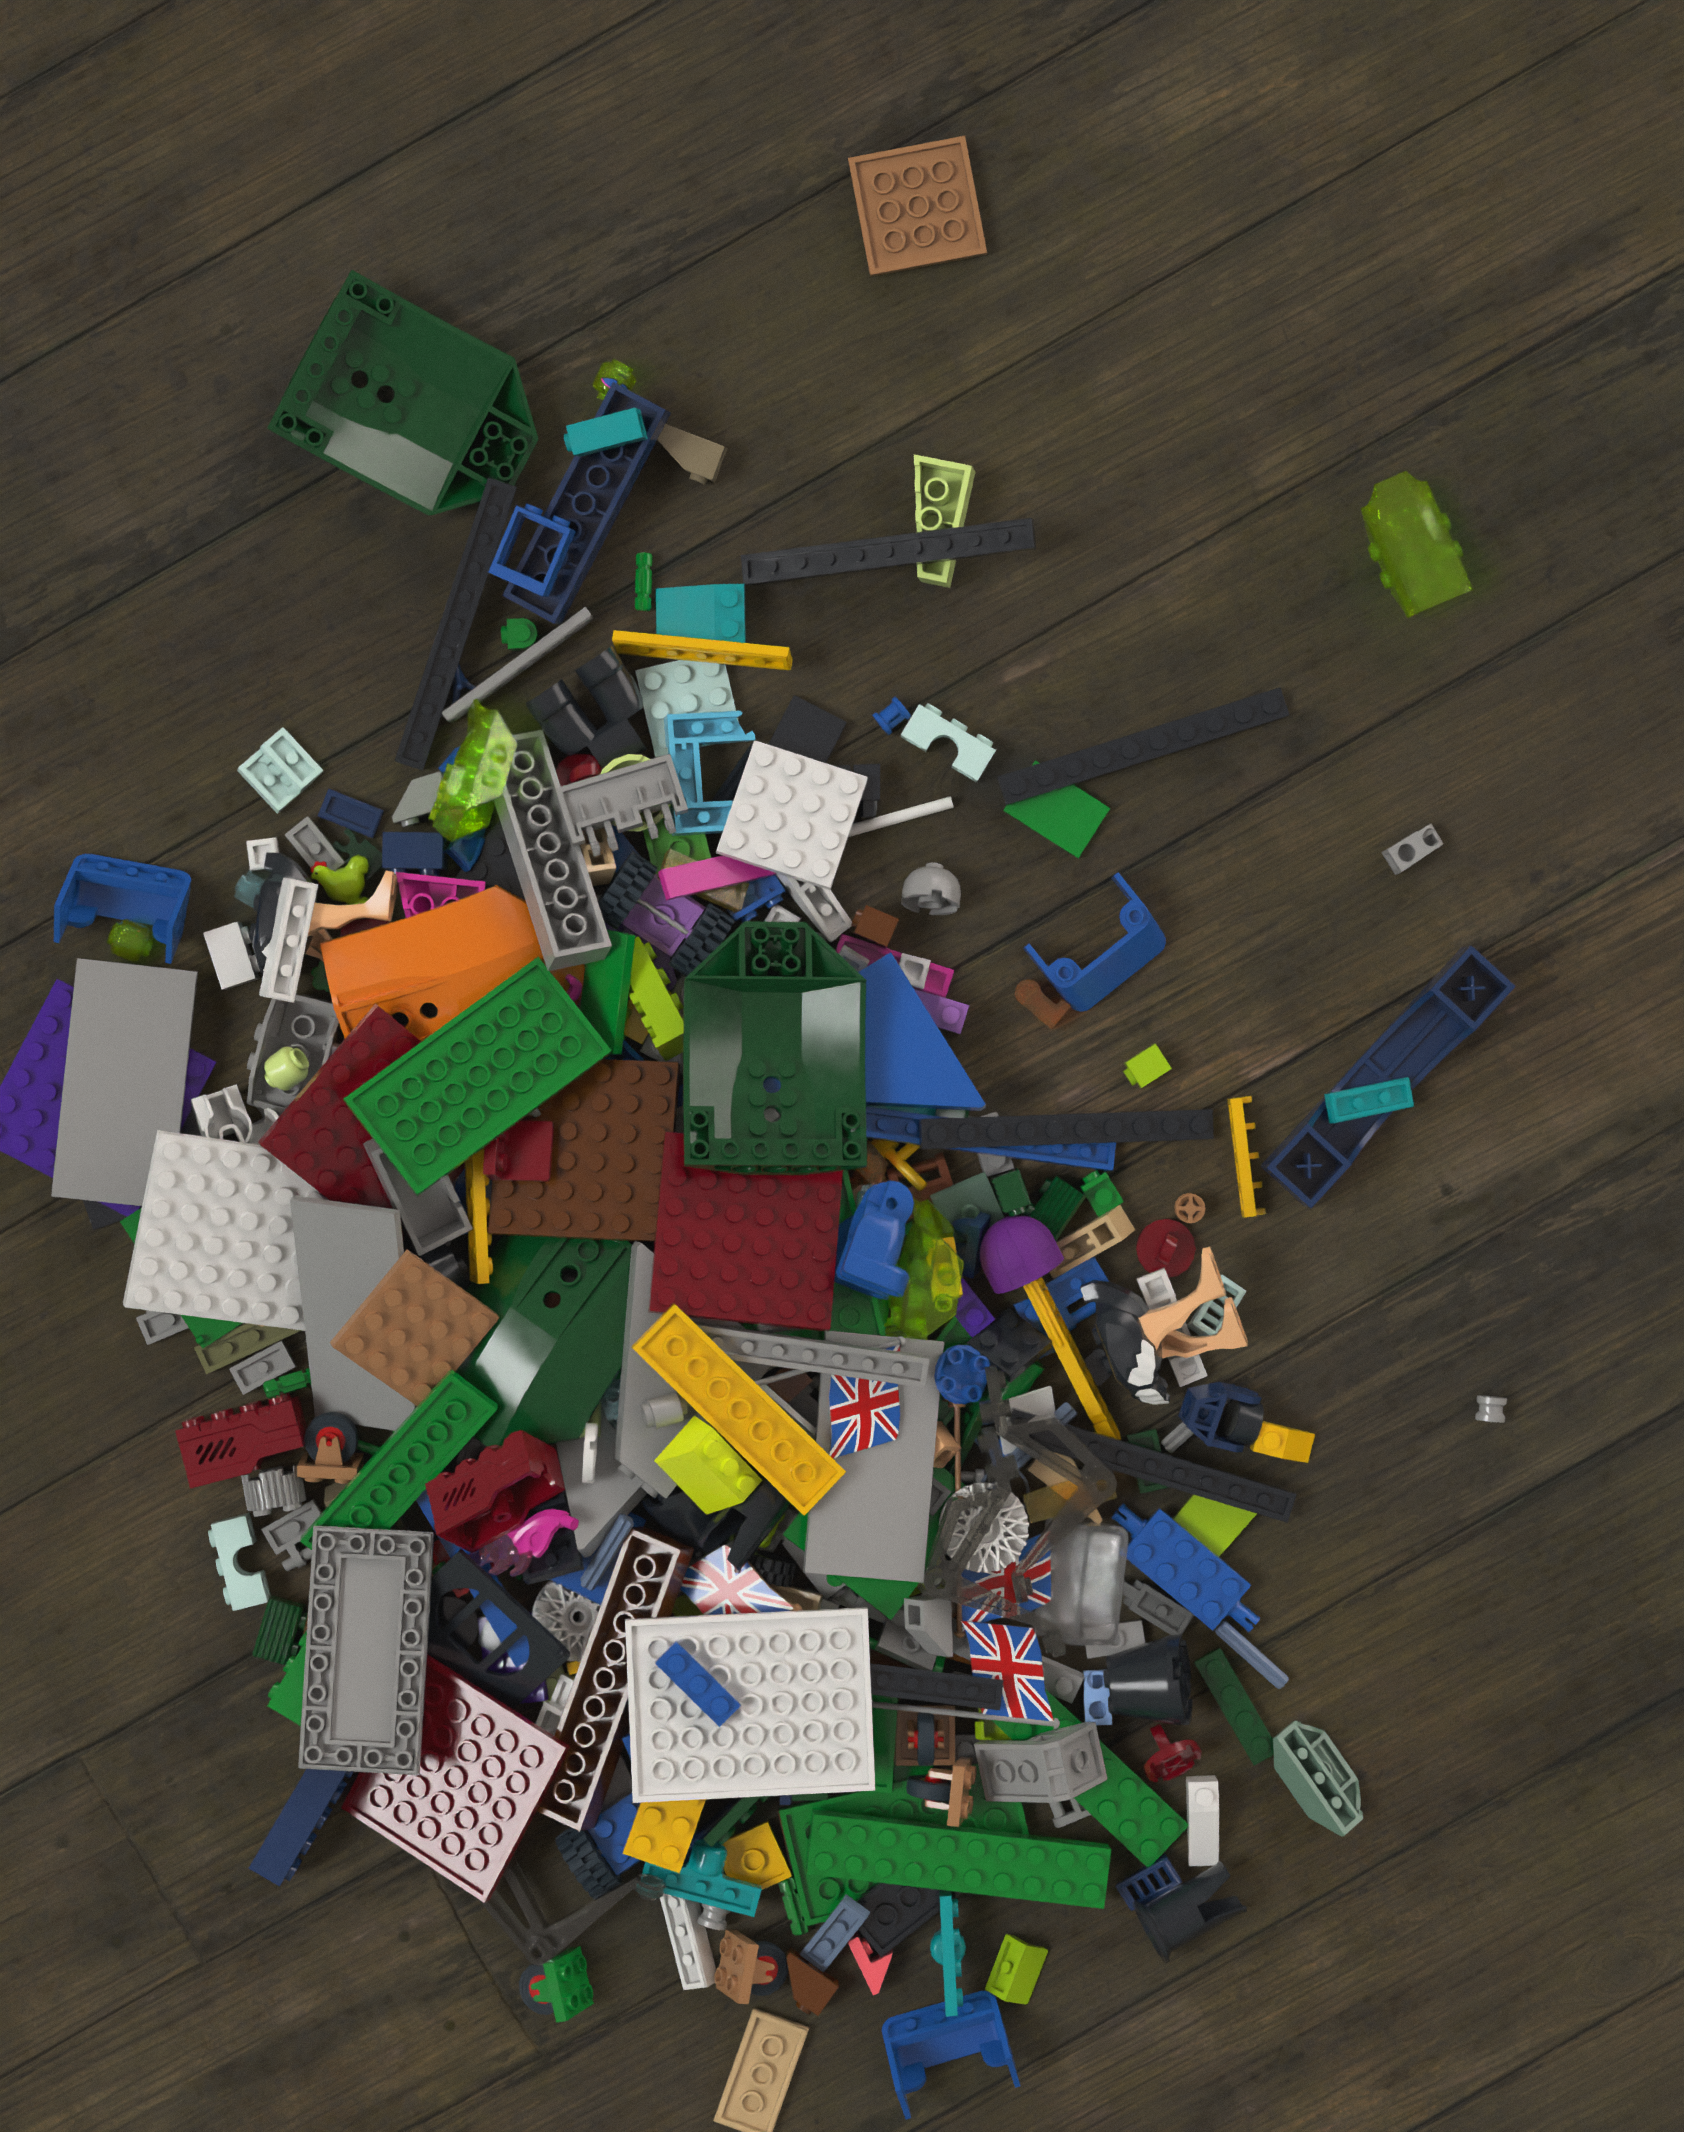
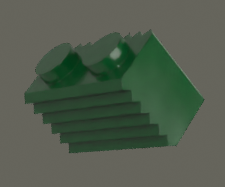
M1016 1168L991 1178L992 1187L995 1189L994 1193L997 1194L996 1198L1000 1200L998 1204L1003 1212H1008L1009 1216L1012 1217L1027 1211L1026 1205L1031 1204L1019 1169Z
M1057 1176L1053 1180L1047 1178L1038 1191L1042 1195L1036 1205L1033 1203L1029 1204L1026 1208L1027 1211L1022 1214V1216L1034 1218L1044 1224L1053 1235L1055 1241L1086 1197Z
M272 1595L268 1600L252 1655L282 1665H286L292 1655L296 1657L300 1648L299 1642L296 1641L299 1630H305L308 1621V1614L304 1613L306 1605Z

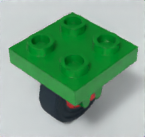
M581 1946L570 1947L550 1960H540L532 1963L522 1973L519 1981V1991L523 2002L530 2010L545 2015L554 2013L557 2023L568 2021L594 2004L593 1989L588 1981L587 1963L582 1955Z

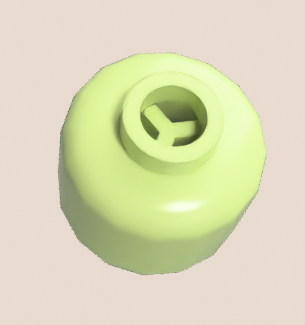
M288 1046L282 1047L265 1061V1080L273 1088L277 1087L283 1091L291 1090L307 1077L309 1061L300 1049Z

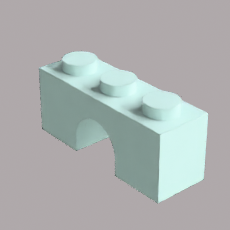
M927 703L925 707L919 704L901 733V738L925 752L937 738L945 737L951 739L958 748V756L951 768L977 783L996 751L991 747L993 742L980 734L976 738L966 732L968 727L955 719H952L951 722L940 717L942 711Z
M250 1512L213 1522L211 1524L212 1529L208 1530L211 1546L217 1547L219 1558L216 1559V1567L219 1576L224 1575L227 1587L223 1588L226 1604H231L232 1610L235 1611L267 1603L271 1594L265 1571L247 1572L239 1566L237 1561L240 1548L253 1545L257 1541Z

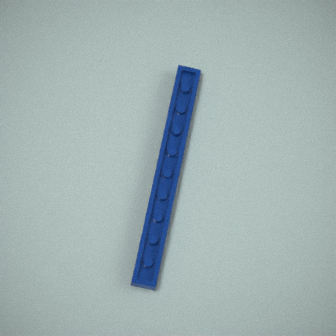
M866 1106V1136L870 1139L920 1145L919 1119L946 1117ZM1116 1142L942 1149L1113 1171Z

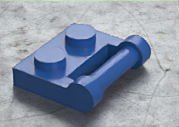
M1095 1257L1086 1260L1046 1283L1069 1331L1077 1328L1076 1324L1096 1313L1095 1302L1088 1303L1071 1314L1066 1309L1067 1306L1083 1297L1080 1286L1092 1280L1109 1282Z

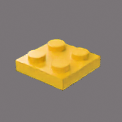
M768 1820L730 1837L723 1844L727 1849L724 1871L728 1877L762 1885V1890L792 1877V1872Z

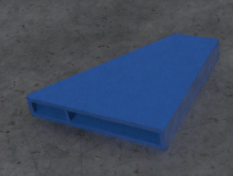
M890 952L859 971L858 973L867 980L865 1019L866 1105L981 1111L986 1108L985 1102L892 953ZM770 1077L763 1082L764 1089L769 1093H776L781 1088L780 1082L776 1078Z

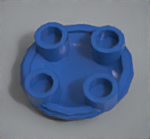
M956 1345L948 1348L940 1355L935 1365L934 1379L938 1391L946 1400L954 1404L977 1402L981 1399L987 1385L988 1369L990 1367L988 1358L968 1345Z

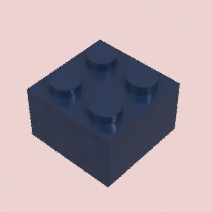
M383 832L382 868L393 871L394 875H396L395 872L411 874V871H420V875L440 877L441 871H448V854L445 852L448 847V835L428 832Z

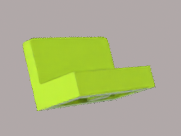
M1006 1934L985 1990L1006 2002L1028 2004L1048 1949L1030 1945L1014 1935Z

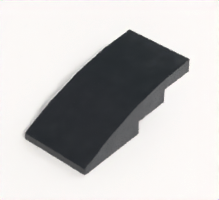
M566 1490L530 1509L525 1521L543 1510L556 1509L570 1513ZM566 1527L559 1528L554 1533L548 1549L540 1558L535 1557L533 1554L529 1556L520 1555L523 1579L527 1585L584 1570L583 1558L577 1549L574 1530Z

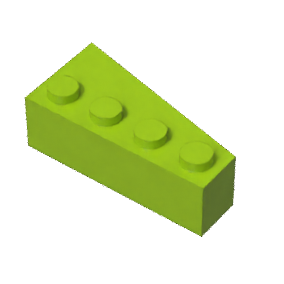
M638 936L635 938L629 997L638 1013L642 1016L641 1020L648 1030L656 1049L663 1059L668 1061L683 1053V1017L680 1010L684 1006L677 993L670 994L666 987L671 982L663 967L656 968L653 960L657 958V955L649 942L644 944Z

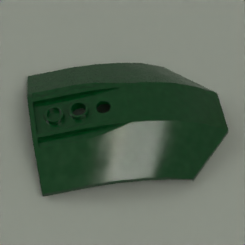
M352 269L315 332L267 427L273 433L428 516L481 501L488 477L514 486L539 440L514 357L428 313ZM362 371L366 374L367 384L364 388L353 386L351 376L354 372ZM387 385L393 389L394 398L391 402L383 403L378 399L377 392L381 386Z
M745 921L684 980L683 1119L684 1166L740 1175H809L867 1167L865 1089L867 980L806 922ZM767 1078H776L780 1082L781 1088L778 1092L769 1093L764 1089L763 1082ZM774 1108L779 1111L781 1118L776 1122H770L764 1117V1111Z
M503 1235L488 1256L491 1257L493 1263V1273L489 1275V1283L476 1284L471 1282L466 1292L499 1316L497 1322L455 1371L498 1404L497 1410L476 1432L473 1438L486 1447L491 1445L502 1446L504 1439L509 1434L519 1430L525 1431L548 1445L580 1439L579 1437L586 1427V1423L589 1422L597 1406L622 1369L631 1243L617 1240ZM566 1270H577L578 1276L573 1282L568 1283L562 1280V1275ZM550 1293H557L561 1297L560 1304L555 1308H548L544 1304L545 1297Z

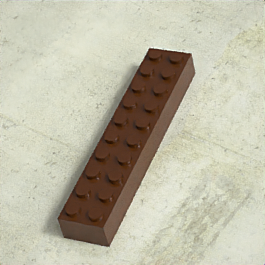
M644 1526L632 1527L624 1540L554 1735L569 1745L570 1748L537 1812L578 1831L595 1828L624 1747L622 1736L627 1735L630 1730L625 1619L670 1617L694 1548Z

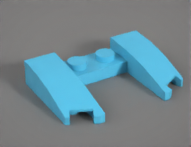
M741 711L667 714L664 717L666 747H668V754L671 755L688 807L687 813L676 816L673 805L670 806V812L676 829L672 836L723 833L734 800L703 802L699 745L754 741L755 734L753 731L745 734L736 719L742 715Z

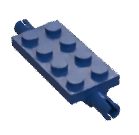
M1124 1503L1118 1507V1511L1126 1516V1518L1117 1511L1114 1512L1111 1518L1129 1531L1132 1538L1121 1552L1126 1559L1211 1630H1214L1222 1619L1228 1615L1244 1627L1247 1632L1253 1629V1624L1246 1618L1256 1625L1260 1617L1240 1602L1241 1597L1250 1588L1251 1583L1160 1507L1148 1520H1142L1126 1507Z

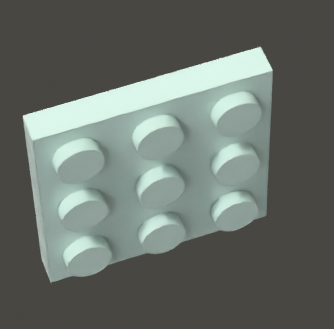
M677 660L635 670L656 758L668 754L664 729V717L667 714L736 711L725 664ZM699 745V748L710 745Z

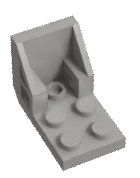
M1083 1722L1043 1732L1027 1741L980 1740L974 1744L986 1801L1056 1803L1070 1800L1107 1780L1095 1722Z

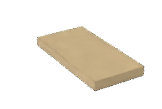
M753 2007L713 2121L742 2132H773L809 2027Z

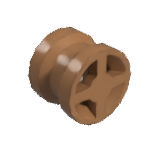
M1186 1193L1179 1196L1175 1201V1214L1183 1222L1196 1223L1205 1214V1203L1196 1194Z

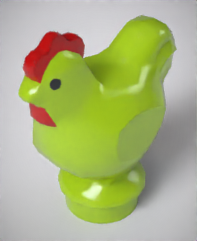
M359 854L353 856L346 867L337 870L328 868L325 861H315L314 865L311 866V878L316 879L318 884L324 887L327 895L332 900L346 902V905L365 903L369 899L361 896L365 886V873L369 869L366 857Z

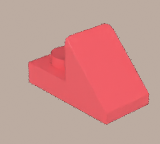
M857 1931L848 1941V1944L874 1996L880 1991L893 1955V1949L883 1957H880L879 1954L871 1957L870 1954L874 1953L871 1944L865 1937L861 1938L859 1931Z

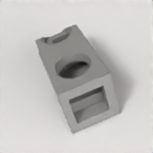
M1429 824L1381 853L1396 875L1444 843L1433 825Z

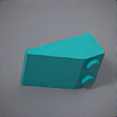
M710 584L657 588L656 634L746 643L744 584Z

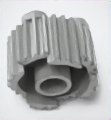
M293 1465V1471L284 1472L283 1466L260 1470L258 1477L250 1478V1473L241 1475L247 1510L253 1511L254 1517L271 1514L272 1508L282 1506L283 1511L301 1508V1502L306 1501L303 1478L297 1477V1465Z

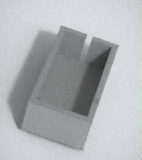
M371 1139L363 1143L393 1209L400 1210L401 1227L410 1246L418 1256L473 1229L463 1206L458 1202L460 1200L448 1174L417 1197L376 1142Z

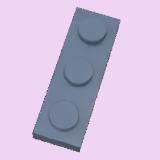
M846 1894L809 1940L800 1955L824 1972L867 1919L870 1911Z

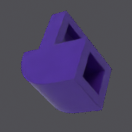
M960 1274L962 1297L944 1299L942 1301L973 1338L992 1323L995 1318Z

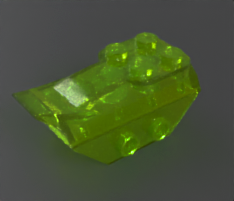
M1404 471L1374 484L1369 503L1361 508L1368 538L1371 543L1367 547L1374 562L1378 561L1381 566L1382 572L1379 573L1384 588H1390L1407 618L1474 590L1460 557H1463L1462 549L1457 540L1452 541L1448 531L1451 529L1450 521L1446 513H1440L1427 480L1420 481L1411 476L1407 471Z
M473 699L468 712L467 736L461 744L453 764L447 763L436 792L435 802L428 819L433 820L432 827H435L441 836L451 842L488 827L495 806L494 799L501 797L518 745L497 709L488 710L484 708L478 699Z
M913 1197L912 1226L905 1239L901 1257L896 1264L897 1267L902 1268L909 1274V1281L903 1297L889 1295L887 1307L891 1308V1323L896 1324L897 1330H901L912 1337L924 1339L956 1315L964 1262L942 1239L953 1237L954 1226L928 1199L920 1202Z

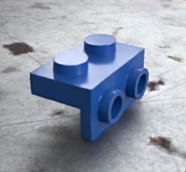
M776 875L763 879L724 887L716 893L730 916L735 919L734 923L738 921L743 923L758 916L756 910L766 905L770 909L782 902L783 898L781 895L786 893Z

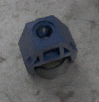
M1215 1382L1188 1388L1178 1416L1186 1427L1207 1446L1232 1452H1243L1245 1445H1252L1258 1438L1264 1412L1263 1405L1260 1403L1261 1397L1258 1396L1257 1392L1224 1382ZM1227 1398H1230L1231 1400L1228 1403L1223 1418L1222 1434L1215 1433Z

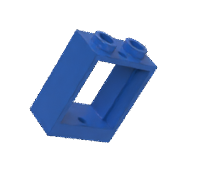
M526 503L525 508L516 506L488 573L543 597H549L576 531L569 528L570 522L554 515L552 520L541 516L543 510ZM525 518L563 534L543 582L506 566Z

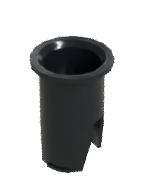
M748 1461L747 1464L762 1479L761 1483L743 1503L717 1511L699 1536L695 1537V1542L698 1546L708 1553L732 1536L739 1528L727 1558L734 1566V1572L739 1574L747 1561L792 1505Z
M1217 1862L1211 1868L1146 1904L1139 1903L1137 1900L1132 1902L1135 1913L1146 1935L1165 1964L1170 1962L1169 1957L1172 1951L1242 1912H1247V1907L1243 1906L1236 1896L1203 1903L1231 1877L1222 1862Z

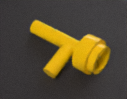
M873 1139L868 1148L871 1150L870 1154L878 1162H882L887 1158L919 1192L927 1186L928 1183L905 1161L920 1148V1145L906 1144L896 1152L895 1149L898 1147L899 1142Z

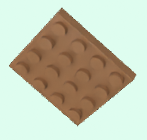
M965 136L848 158L870 277L987 255Z
M407 1249L331 1340L330 1344L334 1349L418 1406L450 1369L453 1371L458 1369L497 1322L499 1316Z

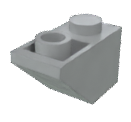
M439 771L411 780L392 816L393 823L402 824V827L405 828L420 823L419 818L430 815L431 819L447 815V809L453 808V804L443 773Z
M926 1594L904 1598L905 1629L928 1654L952 1657L951 1596Z

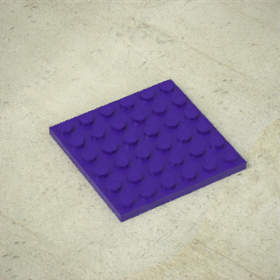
M56 979L0 1086V1151L51 1178L54 1175L74 991L72 985L60 979ZM192 1048L189 1050L181 1130L192 1111L191 1099L200 1096L217 1064L215 1060ZM99 1202L126 1217L141 1207Z

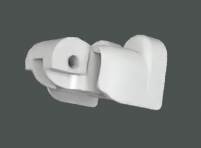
M237 1084L209 1095L191 1099L195 1120L202 1137L224 1140L223 1136L235 1133L239 1142L260 1145L258 1141L279 1118L274 1110L266 1108L264 1109L265 1117L252 1123Z

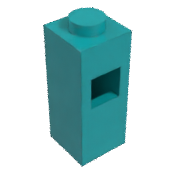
M636 407L567 425L568 433L564 434V441L568 452L572 451L576 457L648 439L641 410Z

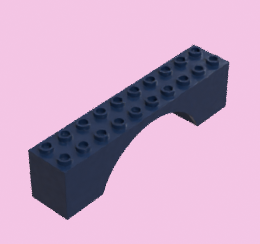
M1461 947L1328 1093L1403 1077H1409L1412 1091L1446 1055L1483 1023L1516 986L1474 947ZM1324 1096L1260 1166L1303 1206L1312 1208L1352 1165L1368 1140L1393 1111L1338 1123H1329Z

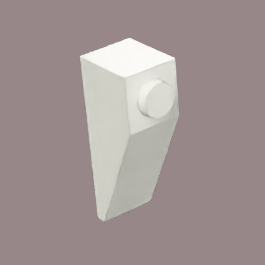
M778 873L775 874L785 890L829 942H832L851 927L852 921L831 890Z
M1215 1775L1186 1776L1189 1866H1214L1219 1862L1218 1780Z

